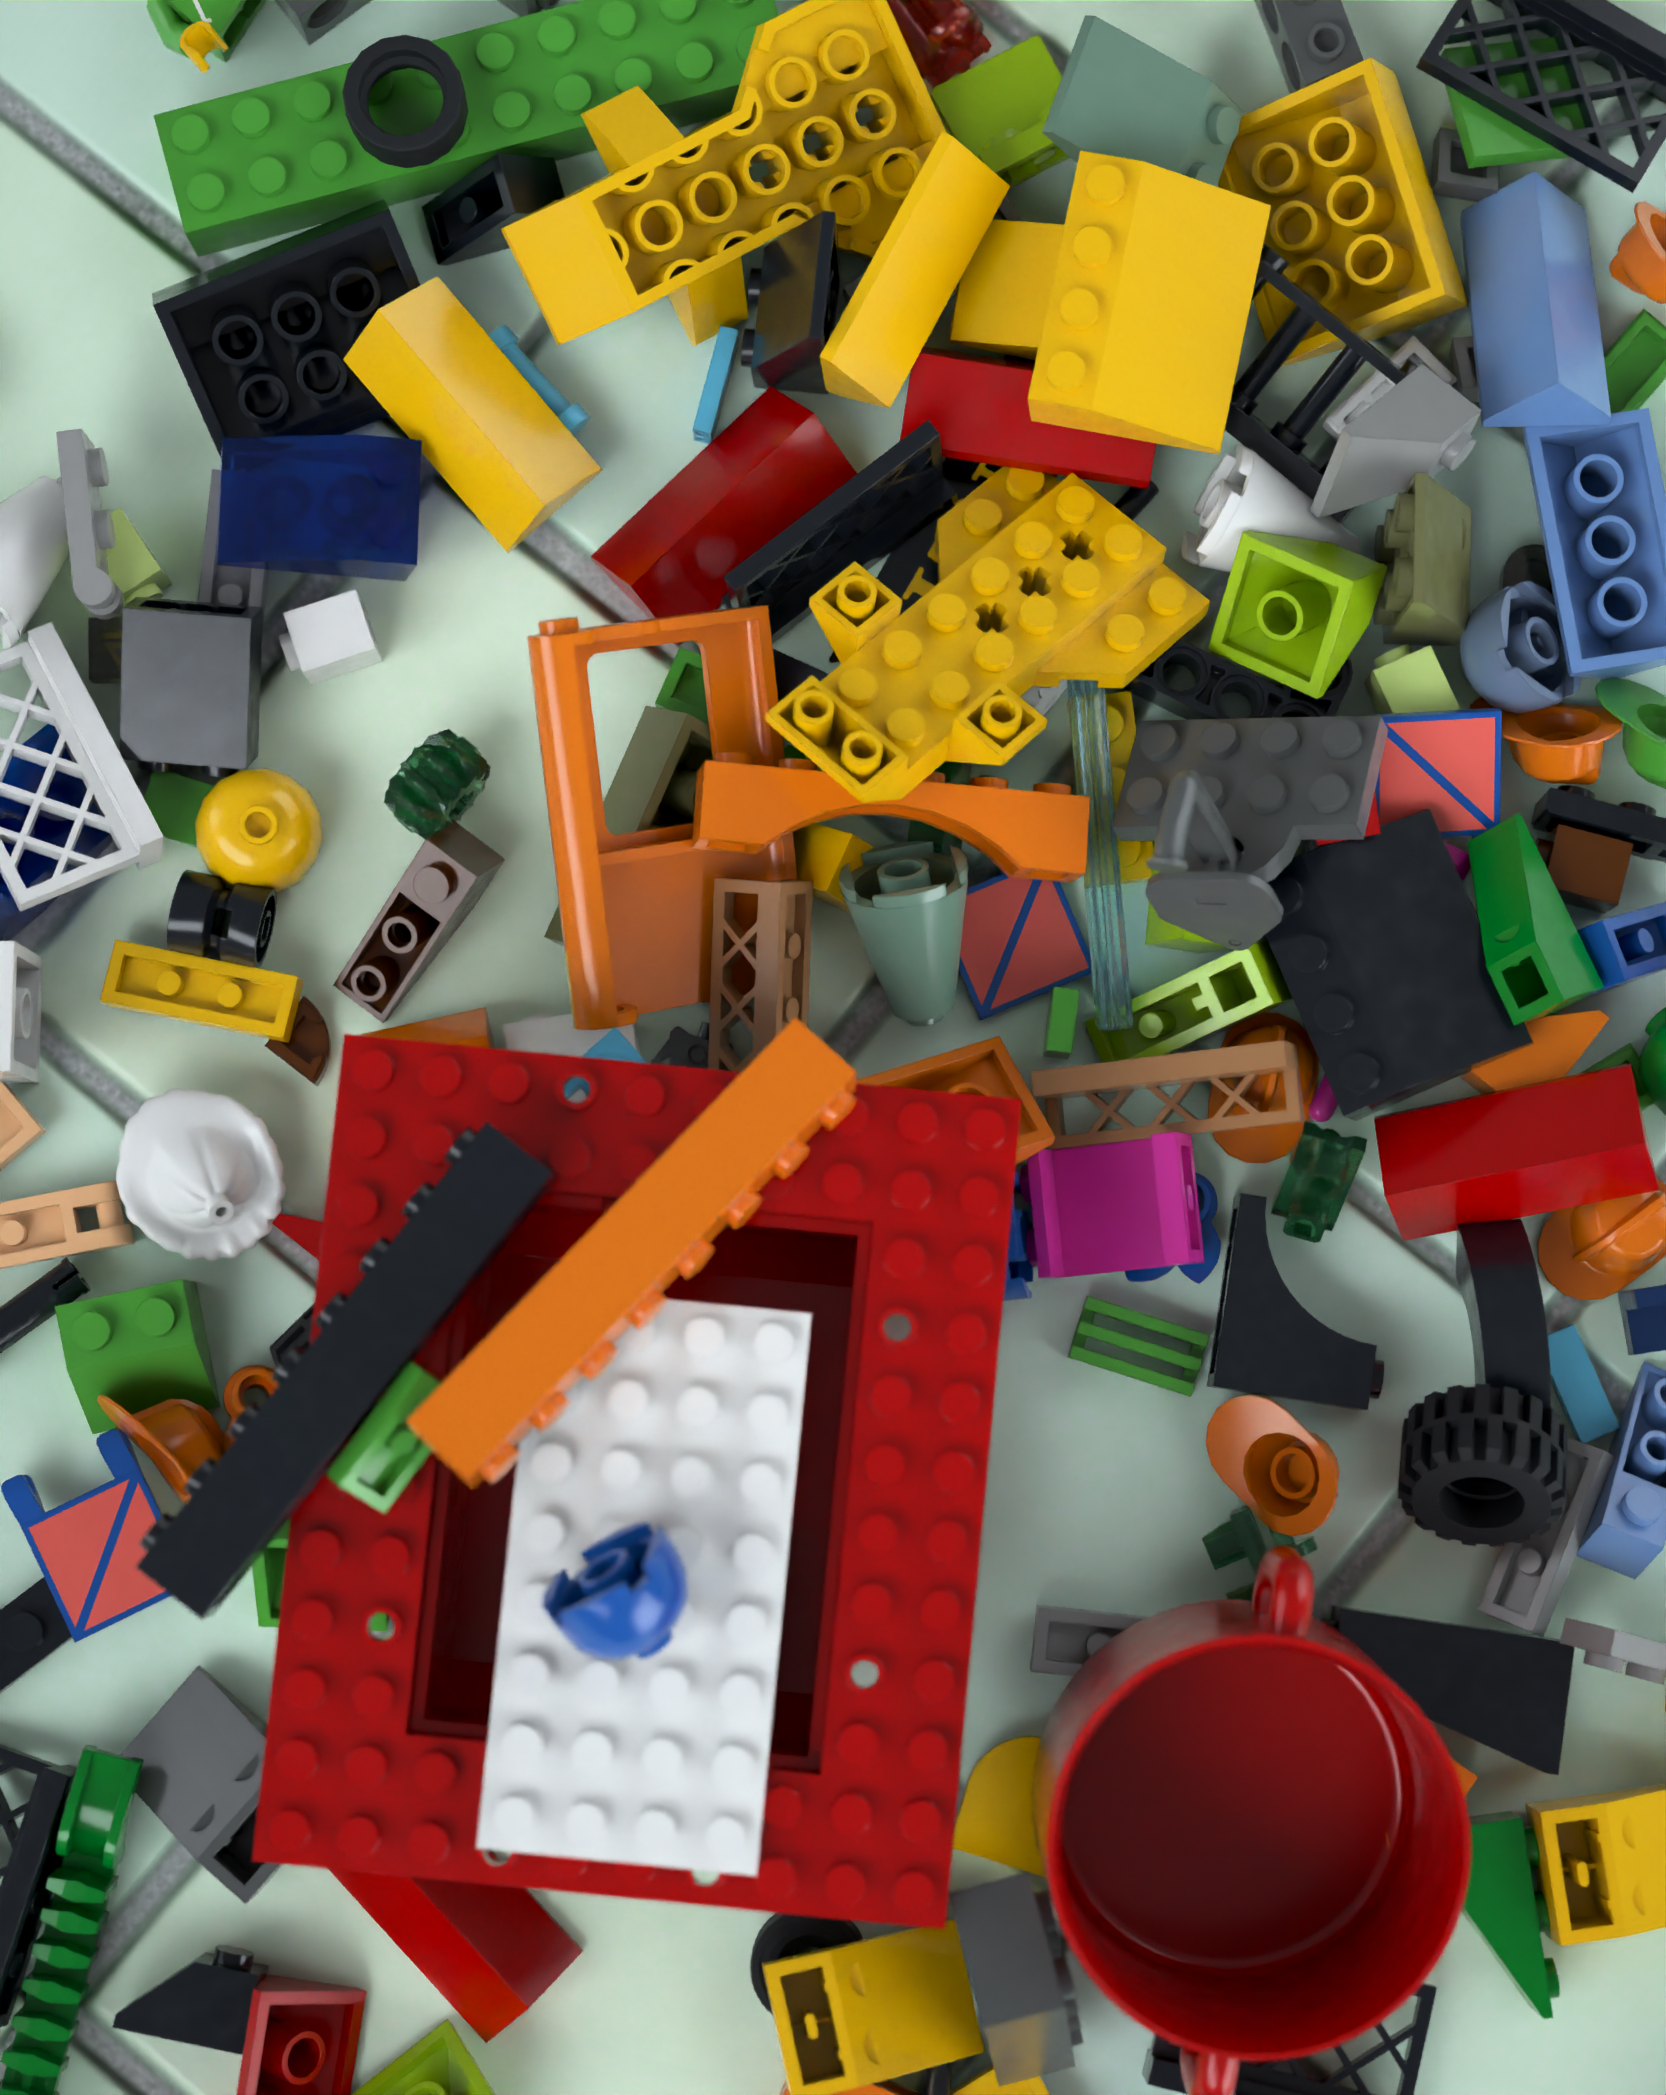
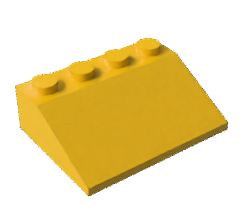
M1370 57L1242 116L1238 134L1231 145L1218 181V187L1271 205L1264 243L1290 263L1283 272L1289 279L1367 341L1412 329L1469 305L1394 71ZM1269 282L1265 284L1253 300L1266 343H1268L1297 306V304ZM1316 321L1281 367L1341 350L1346 344Z
M1080 150L1028 394L1031 421L1220 455L1271 205L1144 161Z

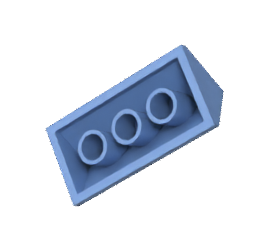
M1533 171L1500 189L1496 194L1488 196L1462 210L1460 215L1479 405L1482 410L1480 413L1482 427L1609 425L1611 411L1586 209Z
M1649 408L1611 413L1609 425L1524 427L1522 430L1569 676L1597 679L1622 678L1666 665V495Z

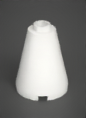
M1238 444L1235 446L1236 457L1227 453L1206 483L1192 512L1200 516L1199 530L1197 535L1185 531L1181 548V555L1184 560L1197 566L1230 573L1241 535L1248 530L1332 542L1357 554H1360V539L1330 515L1317 518L1309 511L1313 502L1310 497L1252 449Z
M42 476L0 502V637H2L3 650L11 648L20 640L69 555L61 477L55 481L49 477Z

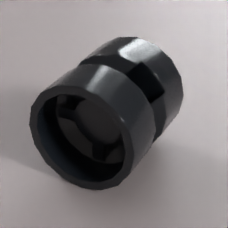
M191 870L184 871L178 881L169 912L167 926L168 949L200 957H206L212 950H216L222 961L259 968L266 956L274 928L277 907L276 890L269 887L249 886L237 883L230 889L226 887L219 876ZM230 910L232 915L228 932L222 931L226 912Z

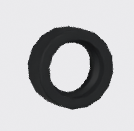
M409 35L383 38L362 50L349 67L342 91L348 122L363 149L382 163L402 168L429 165L449 153L462 136L468 115V106L461 74L448 53L431 41ZM408 68L425 71L435 78L442 89L444 102L440 116L433 125L420 133L405 136L386 133L376 125L370 116L368 100L371 89L379 79L392 71Z

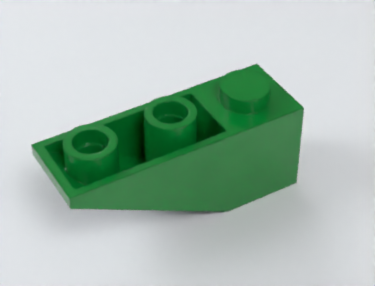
M1521 813L1513 815L1469 840L1467 847L1486 968L1514 1026L1553 1014L1604 988Z
M1512 1811L1469 1816L1471 1862L1469 1882L1461 1912L1530 2008L1543 2019L1553 2018L1551 1998H1558L1560 1996V1987L1553 1958H1544L1540 1932L1549 1931V1915L1543 1893L1541 1891L1534 1892L1530 1866L1539 1865V1851L1533 1827L1524 1826L1522 1817Z

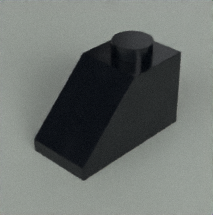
M498 153L422 206L437 264L451 265L509 249L501 228L555 200L565 197L554 158Z
M216 1946L214 1954L205 1952L127 2004L115 2014L113 2028L242 2055L253 1988L267 1976L269 1965L253 1962L254 1953L231 1946Z

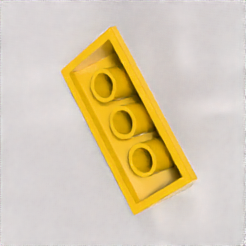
M943 131L940 133L819 356L825 388L837 396L887 408L891 407L1010 188L1008 183L956 138Z
M438 276L379 308L343 359L507 553L514 549L603 471Z

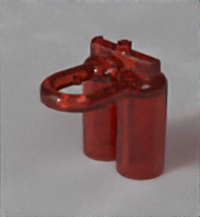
M887 0L922 79H926L932 88L948 81L958 72L961 74L971 69L969 64L984 52L988 53L992 47L989 40L983 34V24L978 18L976 9L972 5H968L965 0Z

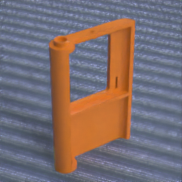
M768 605L721 609L579 628L578 617L539 621L540 634L527 636L574 1028L578 1030L617 1028L636 1023L639 1020L638 1014L709 1002L714 878L725 877L767 881L798 880L793 832L782 836L757 854L693 849V822L611 834L607 830L605 823L587 663L597 653L694 641L701 651L713 761L716 753L734 752L753 756V765L779 767V760L785 759L783 738L777 730L765 721L766 713L779 703ZM735 893L734 919L743 931L747 933L757 922L758 894ZM744 955L732 966V983L741 995H747L755 986V969Z

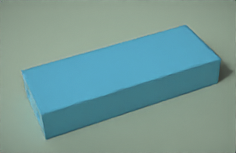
M724 326L719 328L692 429L695 441L710 444L714 439L739 346V330Z
M1571 1324L1547 1334L1551 1384L1576 1440L1587 1443L1619 1429V1423L1575 1325Z

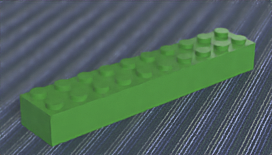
M582 0L432 40V43L448 53L460 71L466 94L468 115L464 132L449 153L429 165L412 168H402L382 163L363 149L352 132L345 112L342 91L347 71L353 62L153 116L184 232L196 255L201 257L324 224L383 199L387 206L443 192L498 153L552 157L555 161L598 150L581 114L637 85L676 128L721 117L732 111L757 26L778 15L774 0ZM408 68L392 71L379 79L370 91L368 106L370 116L379 128L389 134L405 136L420 133L433 125L441 114L444 101L442 89L433 76L425 71Z

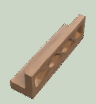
M714 878L708 1069L743 1072L795 1017L808 1028L813 881ZM735 893L758 894L757 922L747 933L743 931L734 919ZM743 955L755 969V986L744 998L732 983V966ZM740 1019H742L753 1034V1049L742 1062L729 1046L730 1030Z
M1285 1040L1031 1071L1033 1097L1045 1099L1047 1123L1055 1135L1054 1142L1050 1145V1150L1149 1139L1152 1134L1169 1132L1195 1135L1305 1122L1297 1045ZM1283 1072L1286 1110L1261 1112L1243 1097L1259 1075ZM1244 1077L1235 1090L1223 1081V1079ZM1210 1081L1229 1097L1213 1118L1199 1120L1180 1103L1196 1083ZM1181 1085L1172 1097L1160 1088ZM1148 1089L1166 1104L1149 1126L1136 1127L1118 1112L1134 1090ZM1119 1092L1110 1104L1098 1095ZM1086 1096L1104 1111L1087 1133L1066 1135L1062 1099ZM1237 1103L1250 1113L1228 1116ZM1174 1111L1186 1120L1165 1124ZM1111 1119H1114L1123 1127V1129L1103 1131Z

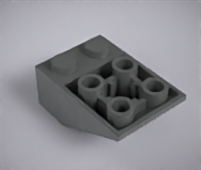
M199 1665L121 1755L144 1759L136 1794L196 1861L244 1904H247L284 1865L252 1861L267 1725Z

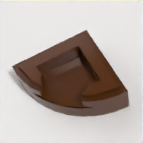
M303 996L298 1003L289 1043L269 1039L265 1047L314 1085L318 1086L329 1065L331 1039L322 1014L309 999Z

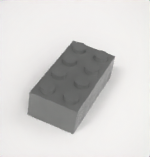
M1029 1872L949 1893L999 2087L1075 2067L1072 2046L1083 2044L1084 2042L1080 2030L1079 2011L1075 1999L1076 1993L1066 1957L1061 1955V1946L1057 1933L1058 1928L1048 1891L1043 1890L1034 1893Z

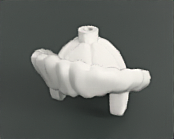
M175 1088L168 1090L161 1096L147 1099L139 1111L131 1116L125 1124L124 1137L118 1150L120 1155L116 1172L118 1191L125 1205L126 1216L131 1223L141 1227V1230L148 1238L158 1242L162 1248L168 1251L181 1253L186 1259L203 1258L207 1261H216L221 1257H238L245 1249L255 1247L260 1238L270 1234L274 1219L282 1211L281 1200L285 1195L286 1185L282 1179L284 1168L282 1160L278 1155L276 1143L268 1135L267 1126L260 1116L252 1114L246 1106L229 1096L209 1094L205 1090Z

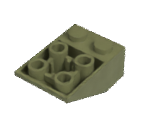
M1415 473L1404 493H1397L1394 509L1387 510L1384 525H1378L1376 529L1375 561L1385 563L1387 569L1383 587L1380 588L1373 610L1374 625H1383V644L1458 647L1460 645L1461 633L1466 630L1470 613L1471 508L1426 473Z

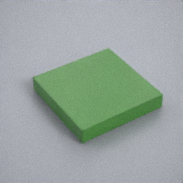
M1555 37L1528 40L1533 55L1559 51ZM1513 41L1486 44L1491 62L1518 58ZM1471 46L1444 48L1441 57L1460 68L1477 65ZM1564 65L1538 69L1546 94L1572 89ZM1523 72L1497 77L1501 92L1514 99L1531 96ZM1445 84L1468 169L1571 158ZM1577 103L1551 108L1555 122L1569 131L1585 128Z

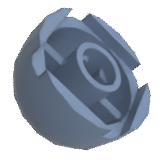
M1531 581L1521 582L1512 587H1505L1483 600L1469 615L1466 630L1461 633L1460 637L1461 670L1467 683L1490 705L1507 712H1531L1554 706L1560 703L1563 698L1573 695L1579 689L1582 677H1572L1568 674L1554 596L1546 588Z

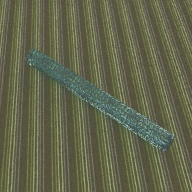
M1067 680L1076 793L1078 796L1090 797L1086 873L1083 876L1096 1026L1099 1030L1120 1031L1132 1027L1133 1015L1118 838L1112 828L1115 802L1105 688H1097V682L1094 680Z

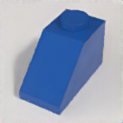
M1666 902L1610 917L1577 930L1604 988L1582 999L1598 995L1666 969Z

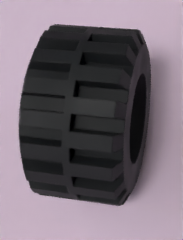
M1475 1384V1387L1467 1388L1457 1385L1448 1387L1446 1393L1435 1391L1425 1396L1424 1403H1415L1409 1410L1408 1418H1405L1403 1422L1398 1481V1499L1402 1500V1509L1406 1515L1415 1517V1524L1422 1529L1434 1530L1436 1532L1435 1536L1445 1540L1454 1539L1462 1541L1464 1545L1489 1544L1490 1547L1504 1546V1543L1507 1542L1519 1544L1529 1541L1531 1534H1544L1551 1529L1552 1522L1559 1521L1563 1514V1506H1565L1567 1431L1565 1425L1559 1423L1560 1416L1552 1408L1542 1407V1400L1533 1395H1520L1517 1389L1506 1386L1499 1389L1490 1387V1384Z

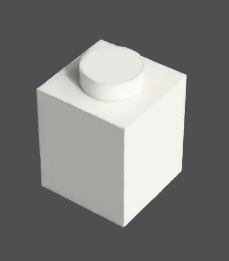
M356 589L283 613L289 632L279 635V640L291 671L301 668L302 673L311 685L383 662L364 603Z

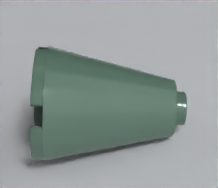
M931 841L899 842L871 849L861 854L863 866L850 872L849 864L847 863L841 869L839 878L841 893L890 1008L896 1017L906 1020L913 1026L935 1024L941 1021L944 1014L948 1013L955 1005L969 877L967 857L959 848L950 845L951 856L935 853L934 845Z

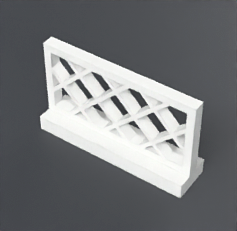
M52 622L29 630L28 641L0 651V672L22 664L32 682L24 701L0 693V708L19 714L9 739L0 737V752H3L0 759V796L31 806L20 833L0 827V873L20 912L133 864H136L138 870L162 861L164 836ZM37 695H39L45 708L34 705ZM28 717L55 726L59 738L52 755L18 744ZM65 748L73 762L61 758ZM12 756L47 767L36 794L2 783ZM56 771L83 780L87 792L80 809L46 797ZM93 802L100 815L89 812ZM40 810L75 821L64 848L29 837ZM83 825L110 833L118 848V851L99 859L88 857L73 850ZM3 842L15 846L11 854V857L9 856ZM24 849L59 860L51 879L26 889L17 871V866ZM68 864L77 867L73 870L65 872Z

